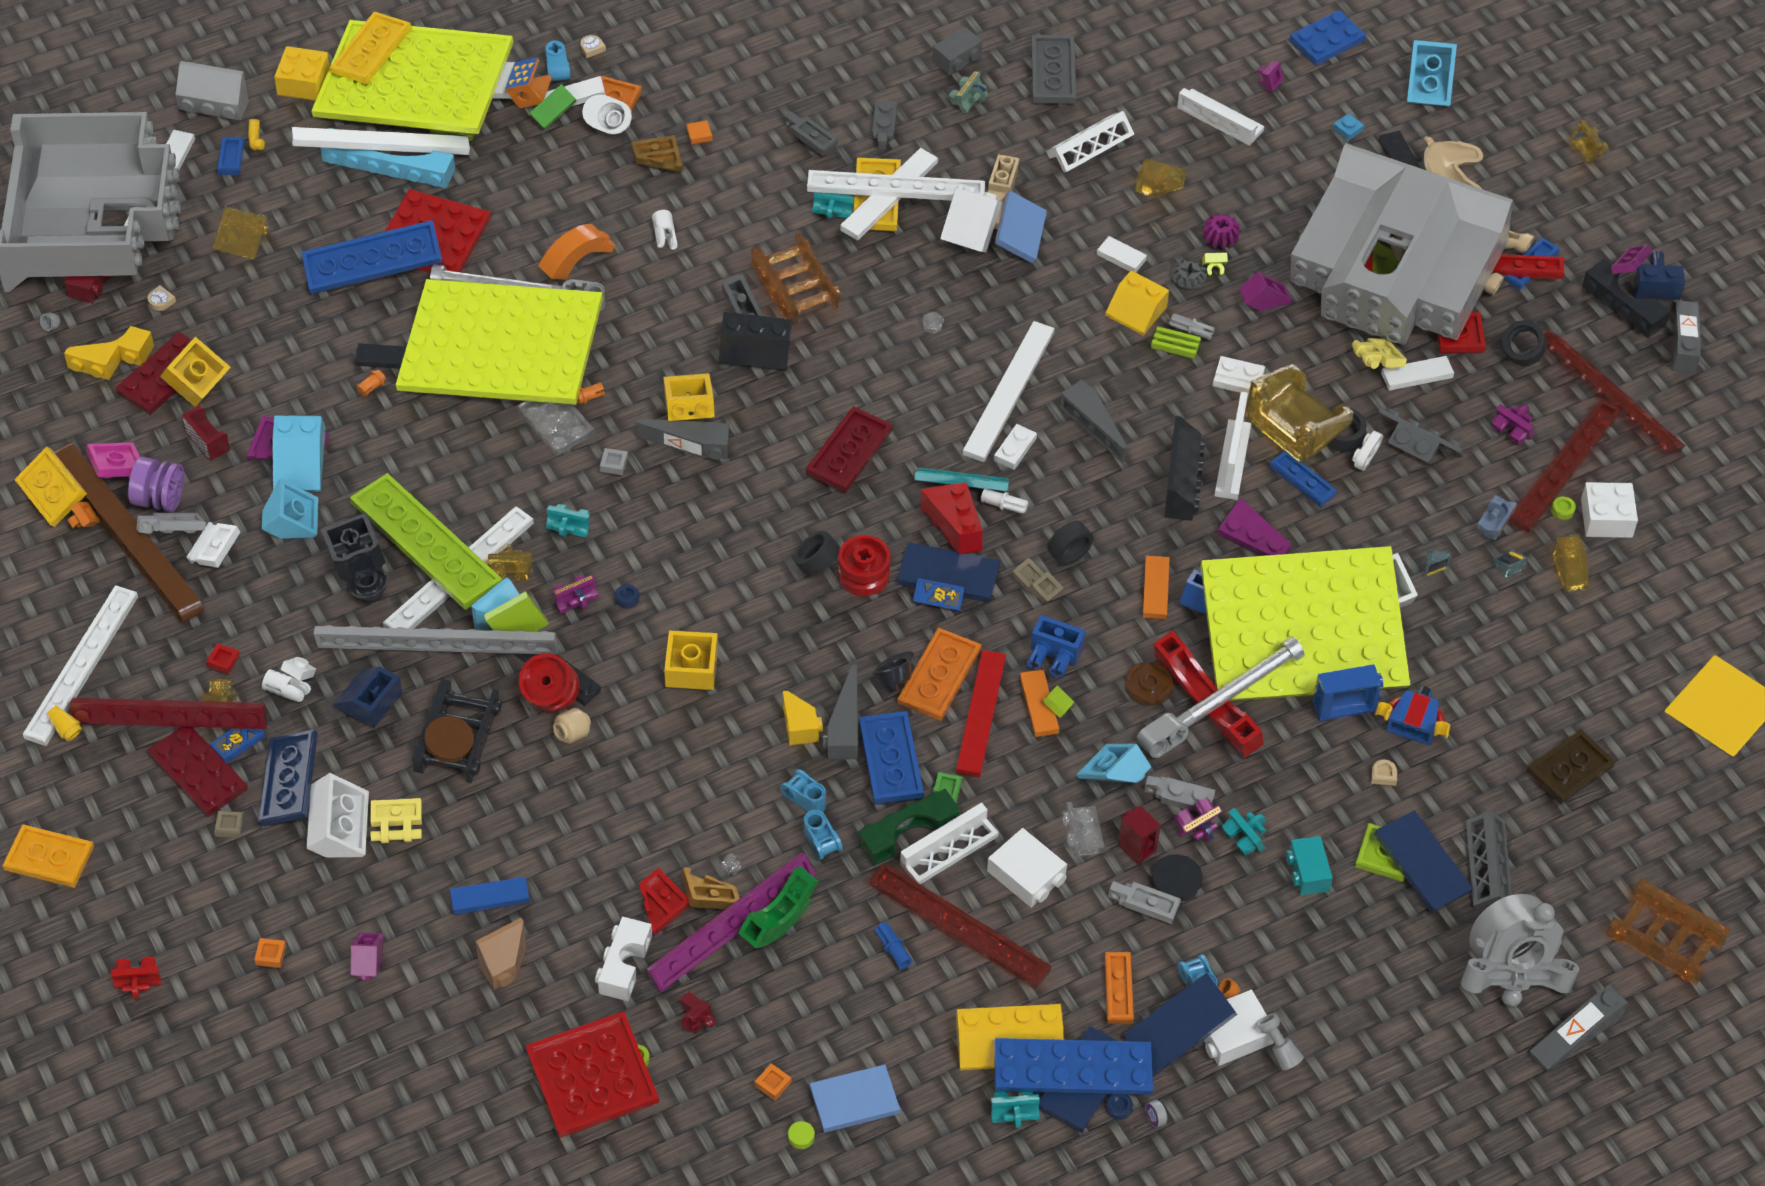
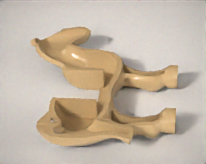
M1426 136L1423 138L1427 146L1424 152V163L1427 171L1482 189L1479 185L1468 179L1459 168L1480 163L1483 159V153L1480 148L1461 141L1434 142L1431 137ZM1509 230V238L1504 250L1514 248L1517 253L1524 255L1531 246L1535 236L1529 233H1515ZM1397 235L1392 237L1400 241L1403 239V237ZM1390 244L1393 255L1400 262L1406 249ZM1492 273L1484 290L1493 296L1503 282L1504 276L1499 273Z

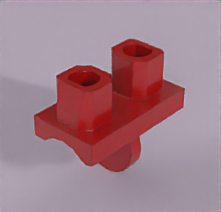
M153 956L143 957L141 959V967L132 968L131 960L117 959L115 969L111 970L114 989H123V993L132 992L134 999L140 998V991H148L150 986L162 984L160 971Z

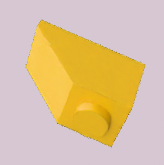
M783 691V710L789 745L819 742V732H823L822 718L816 715L815 707L789 691Z

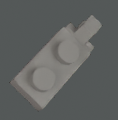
M153 513V516H138L136 529L140 533L151 534L154 530H159L163 533H173L174 530L195 533L197 530H205L206 522L198 513Z
M1148 776L1144 791L1155 794L1156 798L1161 799V803L1197 812L1193 805L1205 797L1212 803L1216 790L1169 777L1158 778Z
M1113 881L1108 897L1119 901V904L1126 908L1172 924L1181 902L1180 898L1133 882V884L1127 883L1125 886Z

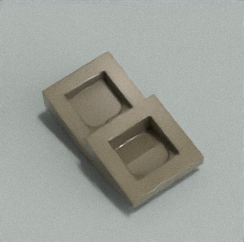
M1027 558L1010 574L1021 586L1044 603H1048L1064 589L1048 571L1043 573L1030 558Z

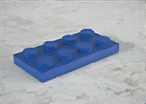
M903 711L859 717V727L874 804L924 798L908 712Z

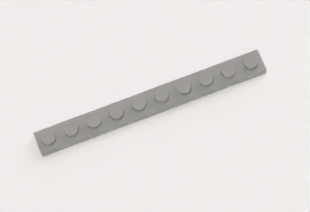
M331 625L315 626L314 637L318 648L519 654L549 653L556 655L558 652L555 632L481 631L475 629L453 630L449 628L407 629L403 627L370 628L356 626L334 627Z

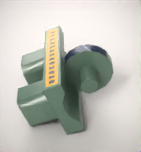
M974 71L970 77L963 76L959 83L960 91L952 90L949 94L951 103L959 105L962 113H967L975 102H983L988 97L987 87L980 81V72Z

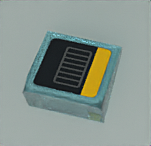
M1428 550L1424 563V577L1448 569L1451 552Z
M1510 550L1493 559L1494 564L1506 578L1525 569L1528 561L1527 557L1514 550Z

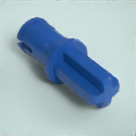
M887 922L878 924L875 932L884 944L885 952L890 953L899 969L902 970L910 966L913 960L903 947L902 939L897 938Z

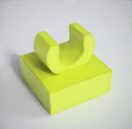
M1205 253L1202 257V266H1208L1206 269L1207 275L1211 276L1212 267L1219 269V276L1223 275L1224 265L1228 262L1227 253Z

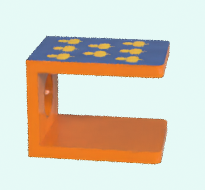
M537 57L515 62L507 81L505 90L519 109L539 105L544 100L552 79L550 75L533 78L539 63Z

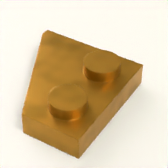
M675 135L632 142L636 164L683 172Z
M683 867L681 877L690 907L725 910L740 899L736 886L720 882L708 875L704 879L690 874V868Z

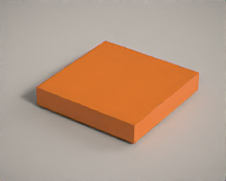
M601 76L605 94L625 103L632 112L642 92V86Z

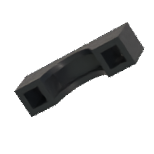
M1603 259L1586 271L1582 287L1618 314L1621 319L1632 325L1639 333H1642L1649 339L1667 325L1671 311L1655 298L1643 300L1632 298L1625 294L1618 284L1620 273L1612 274V265L1608 261Z

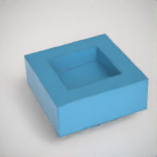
M1348 113L1334 123L1333 130L1349 141L1363 132L1364 124Z

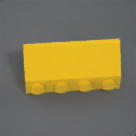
M1061 1004L957 1009L956 1032L960 1070L994 1069L995 1038L1064 1040Z

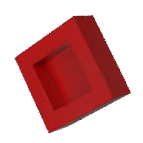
M217 643L206 661L207 667L230 674L240 657L239 650Z

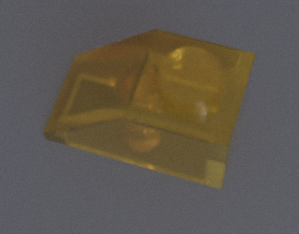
M1144 159L1137 176L1135 192L1158 197L1184 188L1187 170Z
M1580 534L1557 537L1552 556L1565 592L1588 589L1587 555Z

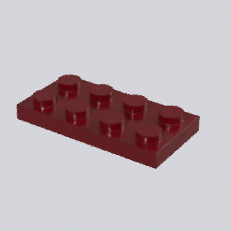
M180 332L175 334L115 387L116 393L149 415L154 413L177 392L160 377L161 374L192 340Z
M853 406L806 467V474L846 493L893 431V424Z
M180 727L147 750L148 755L207 818L248 790L247 784L193 727Z

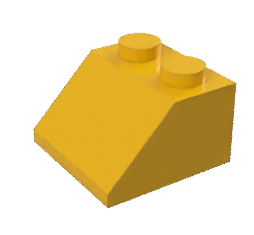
M1131 270L1118 285L1105 316L1144 335L1167 308L1169 290Z

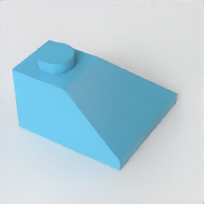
M280 479L263 509L262 530L280 539L317 536L318 497Z
M507 577L472 605L475 630L492 631L493 629L486 622L484 614L520 595Z
M1106 744L1076 775L1079 779L1137 783L1145 777V773L1151 768V765L1137 744Z

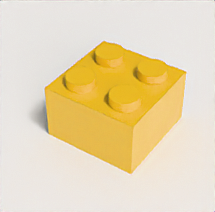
M286 46L274 76L277 95L316 101L330 68L328 52Z
M194 337L160 377L196 407L231 367L197 337Z
M669 631L664 670L665 687L714 690L718 655L717 633Z

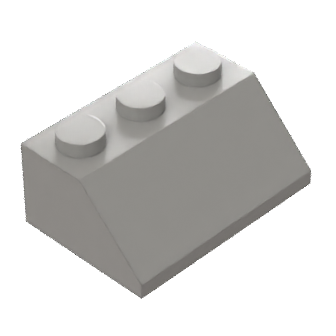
M181 61L176 87L178 109L241 120L249 103L244 72Z

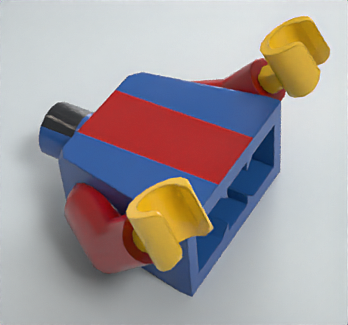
M1420 686L1416 693L1409 690L1405 691L1402 697H1396L1388 703L1379 702L1374 714L1376 716H1383L1386 721L1389 718L1386 732L1431 746L1433 736L1438 734L1448 738L1450 724L1446 722L1443 712L1438 709L1439 701L1430 698L1432 691L1426 686Z

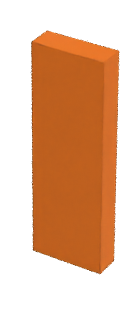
M1146 555L1143 618L1167 619L1170 557Z
M1044 669L1020 673V681L1035 737L1059 734L1056 714L1043 702L1050 693Z
M1105 952L1107 1024H1133L1131 952Z

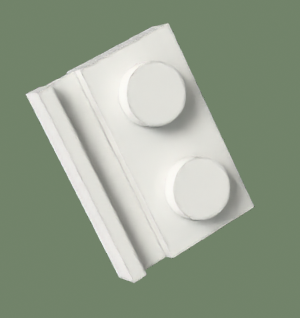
M1221 356L1213 380V386L1240 393L1247 392L1248 395L1257 396L1265 366Z
M208 522L205 530H203L187 555L188 561L191 564L197 562L199 565L219 567L240 534V530L234 525L220 523L213 525L212 522Z

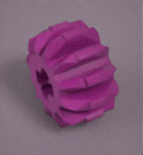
M1220 212L1217 216L1211 214L1209 219H1206L1204 222L1202 235L1206 239L1207 245L1213 244L1214 249L1221 247L1224 250L1226 246L1232 248L1239 239L1240 224L1237 223L1236 217L1230 218L1229 214L1225 216L1221 215Z

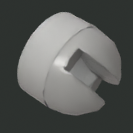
M45 313L40 317V325L47 332L57 329L61 323L59 316L54 313Z

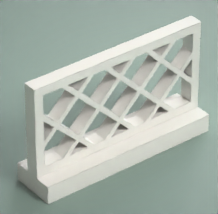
M1241 392L1236 420L1228 419L1215 490L1216 497L1238 500L1251 423L1243 422L1248 396L1247 392Z

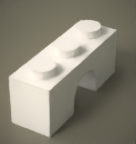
M622 917L619 926H614L611 937L613 942L611 947L607 946L603 957L605 963L603 968L598 969L595 983H598L599 994L629 1001L636 982V967L627 965L622 961L630 956L645 958L652 939V924Z

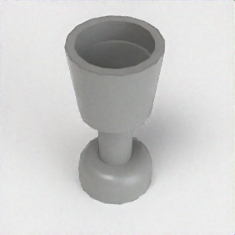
M1272 1013L1262 1018L1257 1023V1027L1262 1033H1269L1275 1043L1272 1050L1280 1068L1288 1070L1298 1065L1304 1056L1290 1038H1283L1277 1028L1280 1024V1019L1276 1013Z

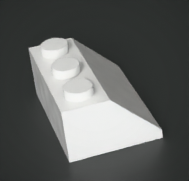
M331 773L311 784L307 849L326 858L363 857L366 852L369 791Z

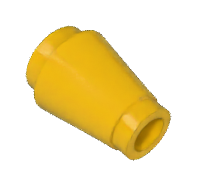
M55 705L46 714L61 739L65 738L67 742L73 740L83 730L80 722L58 705Z

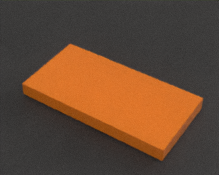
M938 627L913 670L911 679L907 681L897 698V704L942 721L982 650V644Z

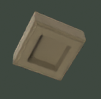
M218 811L214 831L215 837L240 838L244 813Z

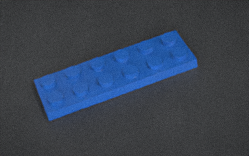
M433 220L301 252L311 294L443 262Z
M995 1038L994 1040L995 1091L1152 1095L1151 1042Z

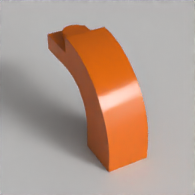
M593 224L581 225L569 230L557 239L547 250L538 266L551 279L566 280L575 264L582 257L591 252L612 253L616 245L610 240V236L607 233L599 231Z

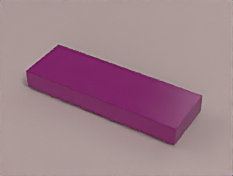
M1650 245L1629 247L1611 266L1612 274L1635 271L1651 254Z

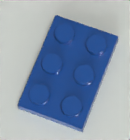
M1338 10L1290 34L1289 41L1317 66L1364 42L1366 34L1341 10Z

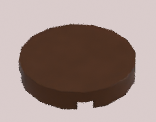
M1142 662L1136 664L1128 671L1125 689L1133 701L1141 705L1155 706L1162 704L1171 696L1173 692V677L1168 669L1159 663L1150 662V664H1144Z
M452 716L439 717L430 722L424 737L426 751L435 756V759L447 763L458 762L464 759L471 752L474 741L472 728L465 721Z

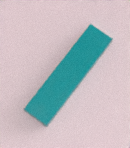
M920 467L915 472V480L943 484L967 482L968 487L1008 491L1010 481L1009 478Z

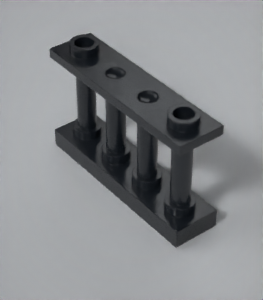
M441 679L412 757L414 772L424 774L426 766L431 763L465 770L466 783L471 784L474 775L479 774L481 767L480 758L495 715H499L501 712L502 701L499 700L498 690L493 689L490 699L484 700L455 694V691H452L451 680ZM454 703L486 711L483 719L478 720L448 714V705ZM452 716L460 718L471 728L477 729L478 733L473 741V747L468 760L462 759L458 762L447 763L435 759V756L429 754L424 745V737L430 722L439 717Z

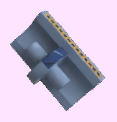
M1495 495L1478 522L1477 529L1483 530L1485 537L1496 540L1515 511L1517 503L1505 501Z

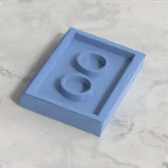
M1009 191L1005 196L995 244L1033 263L1037 258L1047 210Z
M886 1065L810 1083L811 1094L824 1133L900 1114V1108Z

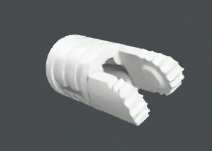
M668 210L656 211L652 215L657 246L662 248L665 244V239H667L668 247L674 250L677 248V239L672 214Z
M272 669L267 671L262 682L263 690L297 702H301L304 699V695H307L311 690L309 684L280 672H275Z

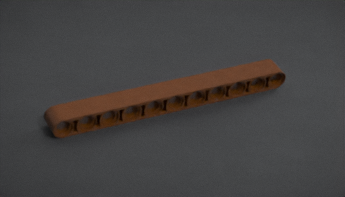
M69 442L54 450L53 452L87 493L82 499L83 502L90 504L103 527L178 620L183 624L204 612L203 605L196 594L146 533L138 532L136 520L101 477L97 476L93 467L75 445Z

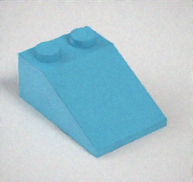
M1414 40L1407 103L1450 107L1457 44Z
M274 416L273 490L277 482L283 479L307 492H321L326 428L321 416Z

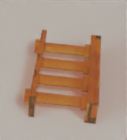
M800 232L796 233V246L771 255L764 254L760 247L751 250V265L786 319H792V325L798 323V313H800V310L829 300L834 310L839 308V298H841L839 288L832 284L811 251L809 241L807 239L804 240ZM798 254L804 261L779 271L774 270L771 266L775 262ZM808 269L813 275L812 278L789 286L783 285L781 282L783 278ZM816 285H819L823 293L798 302L796 300L793 301L790 296Z
M1640 878L1631 897L1636 902L1623 921L1613 917L1607 933L1615 940L1627 944L1675 972L1683 980L1697 985L1704 971V968L1699 966L1712 946L1719 949L1723 947L1731 929ZM1644 907H1648L1657 912L1658 915L1646 933L1643 934L1631 926ZM1670 920L1681 926L1668 947L1655 941L1654 938L1665 922ZM1693 933L1702 938L1703 941L1692 958L1688 960L1676 952L1688 934Z

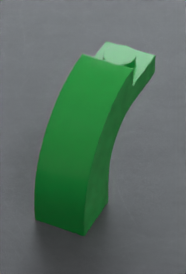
M801 866L795 867L776 899L764 909L749 913L738 934L756 949L773 943L786 933L807 910L812 902L810 896L819 881Z

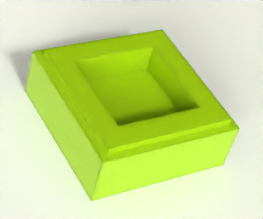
M1058 685L1043 700L1059 718L1074 703Z

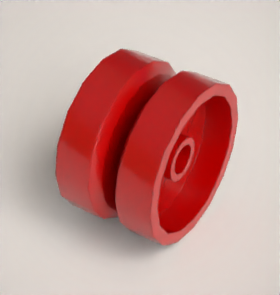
M870 535L854 536L845 541L839 549L838 579L841 586L851 594L865 597L876 595L884 590L890 578L891 553L888 546L881 539Z
M542 653L533 656L524 664L519 675V687L523 696L544 712L557 713L566 710L574 703L579 694L580 682L578 674L572 666L554 654Z

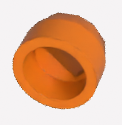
M1231 978L1224 979L1218 986L1226 999L1240 994V987Z

